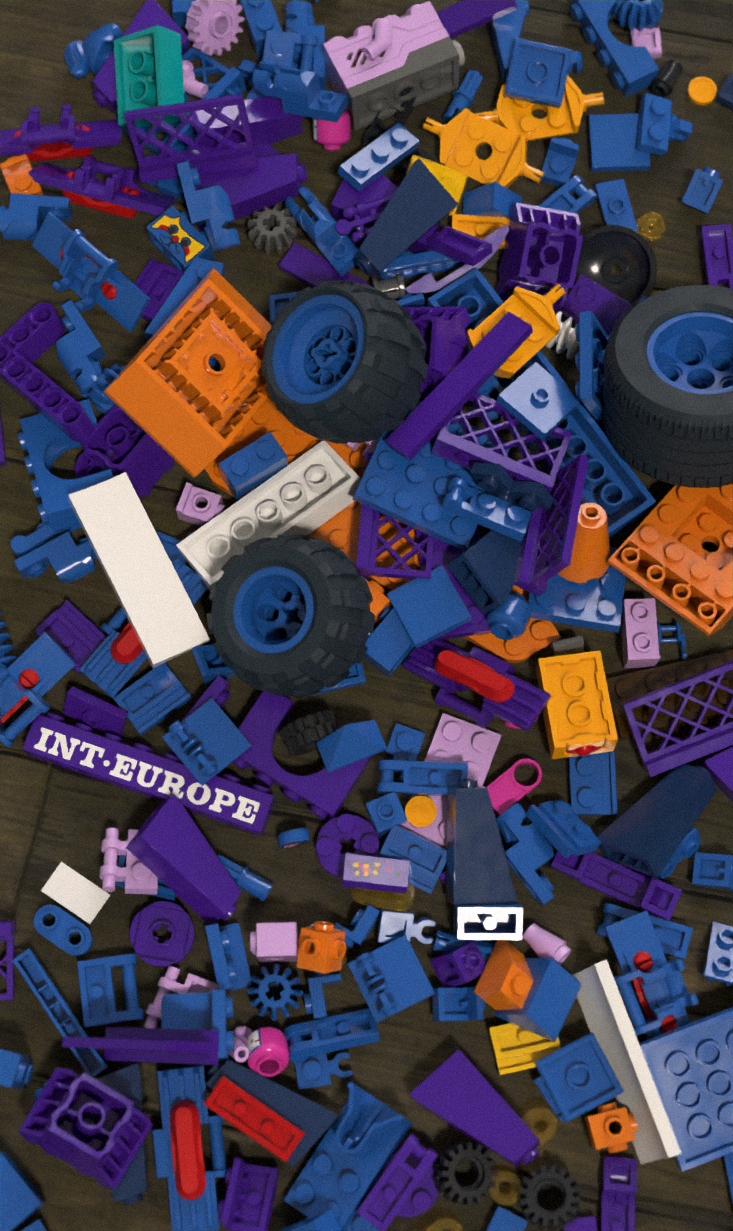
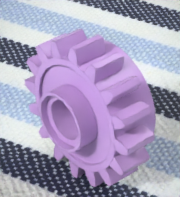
M195 0L191 3L192 5L186 15L185 28L189 33L187 36L188 40L194 42V48L210 56L212 54L220 56L222 49L228 52L231 50L230 42L237 43L236 33L243 32V29L238 27L239 23L244 21V17L238 15L243 8L241 5L236 4L237 0Z

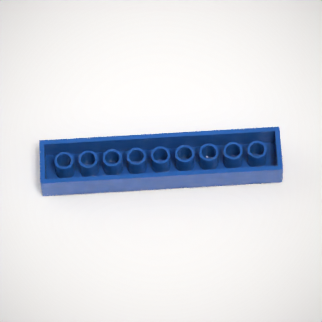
M476 267L428 298L427 307H466L471 323L465 328L467 332L470 328L474 330L504 302ZM469 345L467 346L466 356L471 351ZM541 350L510 378H501L494 374L489 378L495 389L489 396L491 399L496 400L502 391L537 362L569 390L570 388ZM580 403L579 407L557 426L572 433L559 470L580 454L589 457L581 504L595 503L605 510L610 541L649 515L656 504V500L627 462L617 453L607 436ZM522 423L515 425L521 438L533 434ZM552 435L544 438L549 450L560 447L562 442L561 439ZM537 440L525 443L533 455L542 453ZM546 458L538 460L549 475L551 467Z

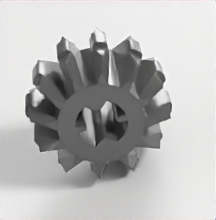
M277 203L273 209H269L264 204L262 207L263 212L254 210L252 213L253 219L247 223L250 230L248 238L250 241H254V247L257 250L265 247L267 255L271 253L272 249H276V252L281 254L282 246L290 248L292 246L291 239H296L297 230L295 229L296 219L290 217L288 208L280 211Z

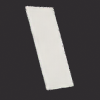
M63 862L58 865L41 890L89 924H91L110 896V894Z

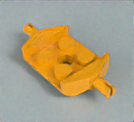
M567 75L560 108L504 97L505 85H502L496 109L476 113V115L493 123L495 122V124L516 134L524 135L527 141L578 133L583 112L586 111L587 107L604 105L603 92L585 96ZM541 109L546 112L547 116L538 119L531 112Z
M467 108L447 124L443 125L428 117L426 119L428 124L424 123L423 129L439 135L440 163L469 174L468 177L487 185L496 182L508 188L519 177L523 178V176L539 184L544 175L543 171L528 166L529 164L526 162V136L516 134L478 116ZM483 144L492 147V155L486 160L479 159L476 153L478 147Z
M556 284L546 295H540L517 286L513 291V295L474 330L470 328L467 331L468 345L470 350H472L508 312H511L532 326L533 333L499 367L494 375L501 378H510L559 333L560 325L553 310V304L566 294L563 287L560 289V284Z

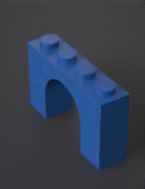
M90 399L78 402L95 427L98 423ZM41 414L21 419L20 424L23 432L17 434L22 450L28 449L29 455L24 456V460L29 474H35L36 479L30 481L35 497H41L42 503L37 504L42 522L49 521L53 532L80 524L69 503L68 495L113 478L111 469L72 480L54 476L51 474V468L56 459L64 452L81 446L80 443L82 441L76 442L71 440Z

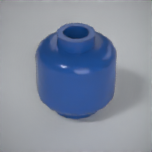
M511 592L502 605L488 612L487 624L490 626L492 634L503 640H511L520 637L525 632L531 618L532 609L522 595Z

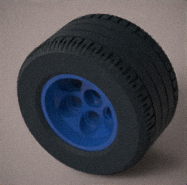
M689 285L659 292L631 307L618 320L609 336L605 351L602 396L604 428L609 441L617 453L635 469L656 480L691 488H710L733 484V289L712 285Z

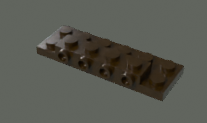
M733 650L607 678L606 682L612 712L620 741L634 738L621 703L733 660ZM733 669L725 672L720 684L733 689ZM716 676L709 679L714 681ZM704 681L695 684L691 696L704 701L712 685ZM717 688L710 704L724 710L731 693ZM676 693L668 694L661 707L675 712L683 696ZM688 699L681 716L695 721L702 705ZM645 704L633 708L632 712L635 720L646 724L653 708ZM708 708L700 724L706 726L709 724L708 720L720 718L722 713ZM658 711L651 727L666 732L673 716ZM679 719L672 734L678 732V727L689 725L691 729L692 725ZM638 726L639 732L641 734L643 728Z

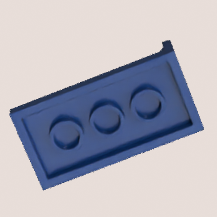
M353 1082L347 1085L349 1088V1099L339 1113L338 1118L333 1122L284 1201L308 1218L333 1210L341 1231L347 1229L357 1210L364 1202L413 1124Z

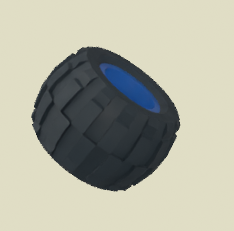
M343 280L320 282L317 287H306L295 294L294 299L287 306L284 305L275 316L276 320L270 331L267 332L263 344L265 350L264 358L261 361V372L267 382L266 391L274 405L296 428L320 440L332 443L370 442L380 439L385 431H394L404 422V417L409 410L415 408L421 396L419 392L422 383L426 380L428 364L425 363L424 359L426 346L420 330L411 321V316L390 296L366 284Z
M280 534L277 538L265 537L244 547V553L233 555L221 568L224 573L218 583H213L209 599L213 601L212 612L207 614L208 630L216 638L214 647L223 663L228 668L236 671L235 675L244 683L254 689L277 696L303 697L321 692L320 689L333 687L349 676V669L352 665L360 663L368 650V647L365 646L368 634L374 631L375 615L370 612L369 604L373 601V597L365 578L359 576L357 572L358 567L343 551L331 546L328 542L303 534ZM290 591L292 598L286 602L285 595ZM278 609V611H279V616H278V618L274 621V620H273L274 611ZM294 612H298L297 615L298 617H300V620L303 621L302 624L299 623V619L296 617ZM286 630L287 637L280 639L281 632Z

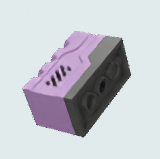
M430 1L411 6L404 16L388 15L384 17L393 26L392 45L373 60H369L363 52V48L375 39V28L369 25L357 28L353 34L354 36L347 39L343 36H337L323 43L326 78L334 92L347 94L348 105L344 111L349 113L351 126L354 131L370 125L379 111L381 112L378 119L381 118V120L397 112V110L389 107H395L401 112L404 111V107H400L402 102L409 101L415 96L416 99L413 107L459 88V66L464 64L465 55L460 43L455 40L452 41Z

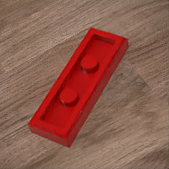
M224 1076L219 1080L204 1103L209 1109L285 1162H287L305 1135L304 1132Z

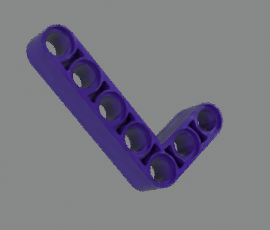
M42 302L34 306L0 337V380L71 440L76 442L84 441L93 433L94 426L80 403L32 365L65 332V325L52 304Z

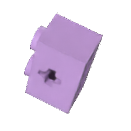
M655 598L624 599L620 624L623 668H654L660 659Z
M296 922L256 923V931L250 932V949L252 954H257L259 962L297 961L298 927Z

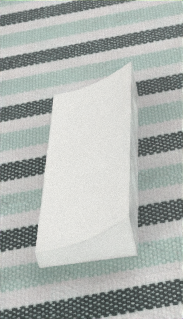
M321 441L176 546L211 591L213 583H218L224 573L221 568L233 555L244 553V547L265 537L277 538L280 534H303L307 536L355 502L352 499L361 481L360 477L326 441Z
M126 472L97 485L69 494V503L152 668L208 642L210 638Z
M607 960L573 974L572 976L581 983L577 998L590 1033H594L624 1090L623 1093L615 1097L619 1108L626 1107L627 1113L632 1112L634 1114L638 1132L633 1133L635 1140L632 1143L640 1164L681 1154Z

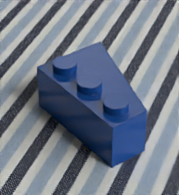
M196 257L193 259L144 332L147 342L212 268L226 279L224 263Z

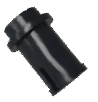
M668 60L660 75L653 79L652 92L661 98L670 95L673 91L674 83L683 72V66L676 60Z

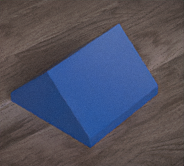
M525 958L534 981L522 1009L497 1010L495 1016L556 1042L579 993L581 983L552 958Z

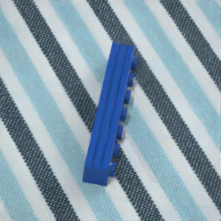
M27 949L12 960L13 963L17 966L62 1037L89 1038L33 951ZM70 1047L85 1072L94 1079L109 1069L97 1048Z

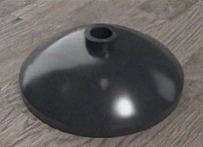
M607 225L596 228L583 236L574 285L580 275L584 274L629 301L634 306L643 296L648 298L655 286L657 278L655 253L649 242L640 233L631 228L620 225ZM615 264L621 268L618 276L613 275L611 272V268Z

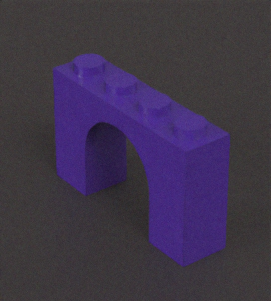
M263 691L238 729L252 747L235 759L232 764L241 770H245L246 767L257 773L255 778L269 787L274 783L284 789L282 795L294 803H298L301 800L310 806L308 810L322 820H325L326 817L330 819L335 818L371 762L373 755L330 773L327 772L326 767L308 776H297L286 772L277 764L273 757V744L277 734L294 710V705L291 700L284 696L272 695Z

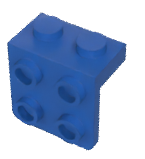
M212 990V993L166 994L162 997V1029L219 1031L218 1060L229 1059L228 1051H234V1031H228V1018L233 1017V997H227L226 990Z

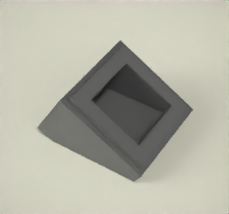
M583 636L554 641L550 648L551 657L584 653Z

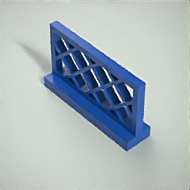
M193 46L182 56V60L191 62L196 58L202 62V68L193 69L195 77L203 76L204 84L208 85V92L202 100L226 96V89L234 91L235 95L243 94L247 90L242 73L236 68L228 69ZM218 73L223 75L218 83L208 84L207 75ZM184 92L185 102H189V95L191 94ZM180 123L170 124V126L176 129ZM186 123L180 132L194 140L192 125ZM146 126V128L141 130L147 133L151 126ZM122 127V132L130 137L128 127ZM157 127L152 135L166 133L167 137L162 141L165 144L171 134ZM175 138L170 147L180 152L186 151L189 145ZM148 142L144 146L156 155L160 151V149Z

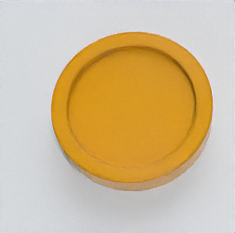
M707 77L693 79L687 90L689 99L697 105L711 103L717 93L715 83Z
M415 796L406 804L405 815L407 821L414 827H428L436 818L437 808L429 797Z

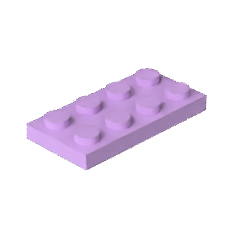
M443 713L424 762L468 764L467 779L478 780L477 785L483 786L501 734ZM411 795L410 799L420 795ZM422 795L429 797L436 805L437 814L434 822L425 828L414 827L408 821L400 824V826L447 849L448 796Z

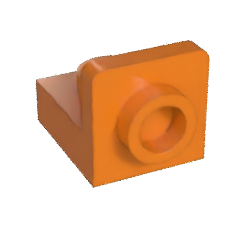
M26 154L12 156L0 164L3 177L11 193L44 196L39 183L35 182L32 176H29V171L32 167Z

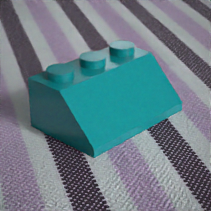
M156 25L113 40L118 126L128 127L125 120V111L185 102L181 34ZM171 114L166 115L162 121L170 125L182 121V119ZM146 119L134 120L136 127L153 125Z

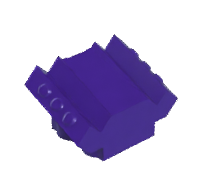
M515 202L509 213L510 226L505 237L502 261L498 268L500 279L494 290L501 300L505 302L513 295V291L517 286L540 295H546L556 284H560V289L563 287L566 294L553 304V310L559 312L566 301L568 288H573L583 241V236L579 235L581 226L579 214Z
M403 307L411 316V321L420 330L426 346L424 359L428 367L426 380L423 381L419 392L421 396L418 401L420 402L466 357L468 341L465 328L471 323L466 307Z
M113 405L94 427L90 437L80 443L85 451L76 461L74 475L79 479L111 469L113 477H116L126 472L138 498L150 496V492L157 481L169 469H173L175 460L120 407Z
M56 1067L18 1132L27 1142L40 1145L47 1154L58 1157L73 1166L82 1175L93 1177L102 1187L116 1189L153 1124L144 1113L132 1107L133 1101L83 1072L80 1076L70 1069Z

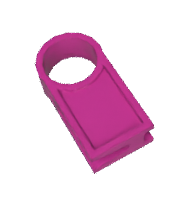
M528 758L520 759L486 787L488 788L493 811L498 817L539 785L542 778V770L537 762ZM527 764L536 770L537 780L533 785L523 786L516 781L514 771L518 766Z

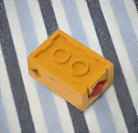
M601 651L539 658L535 671L538 688L551 694V698L542 710L551 760L614 751L618 738Z

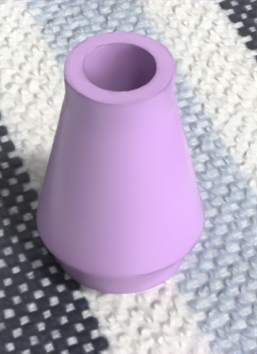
M535 923L522 936L539 958H552L559 965L566 960L571 952V949L566 946V941L540 928Z

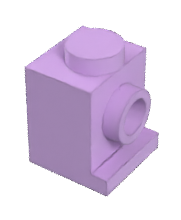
M186 482L176 512L178 519L202 527L225 511L226 505H223L221 495L194 487L191 483ZM200 501L206 503L207 506L205 508H198L197 503Z

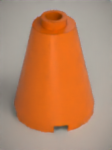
M595 503L580 505L570 565L557 573L570 582L580 584L587 583L588 580L594 578H601L610 565L607 563L611 557L607 515L605 510Z

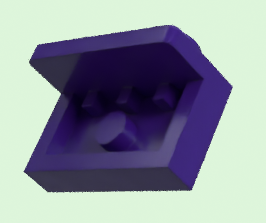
M235 1157L233 1167H229L226 1174V1187L228 1188L226 1200L220 1202L218 1219L226 1231H268L280 1174L278 1168L245 1164L242 1158Z

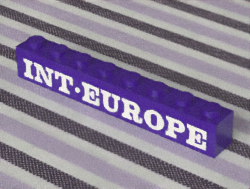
M46 713L45 717L38 715L34 719L22 748L27 755L161 802L174 794L187 811L263 837L275 804V798L270 795L271 790L256 784H253L252 788L240 784V779L228 774H223L222 778L214 776L201 786L176 756L164 753L163 757L151 754L152 749L142 744L135 743L133 747L122 744L123 739L113 734L105 733L104 737L93 734V728L81 723H76L75 727L63 723L64 718L52 713Z

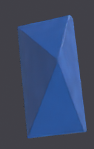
M375 720L344 725L316 743L328 773L387 750Z

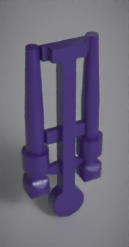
M392 196L368 203L362 202L356 204L354 208H344V218L351 219L355 216V220L351 222L345 219L339 220L335 227L336 233L340 236H346L352 228L357 227L359 231L354 232L351 238L354 244L361 243L373 228L372 226L363 229V225L374 222L375 225L382 212L377 213L376 208L387 205ZM367 211H370V216H366L363 218L359 217L360 215L367 214Z

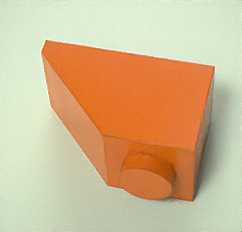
M497 940L474 993L494 1010L522 1009L534 981L524 955L507 940Z

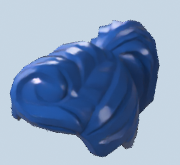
M110 23L101 26L95 31H91L83 42L73 41L69 43L63 55L70 69V74H73L77 79L86 77L89 71L97 75L114 50L113 40L123 36L121 29L116 24Z

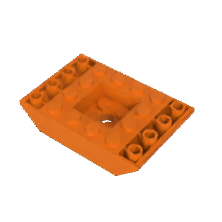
M212 268L104 390V393L194 478L226 449L269 397L266 391L267 382L261 372V361L264 358L265 350L263 344L267 332L270 331L272 325L222 275ZM209 357H214L219 361L221 366L219 372L211 369Z
M733 484L710 488H691L675 485L614 552L607 563L708 636L722 629L733 616ZM712 542L717 546L718 550L708 552L703 549L702 543Z

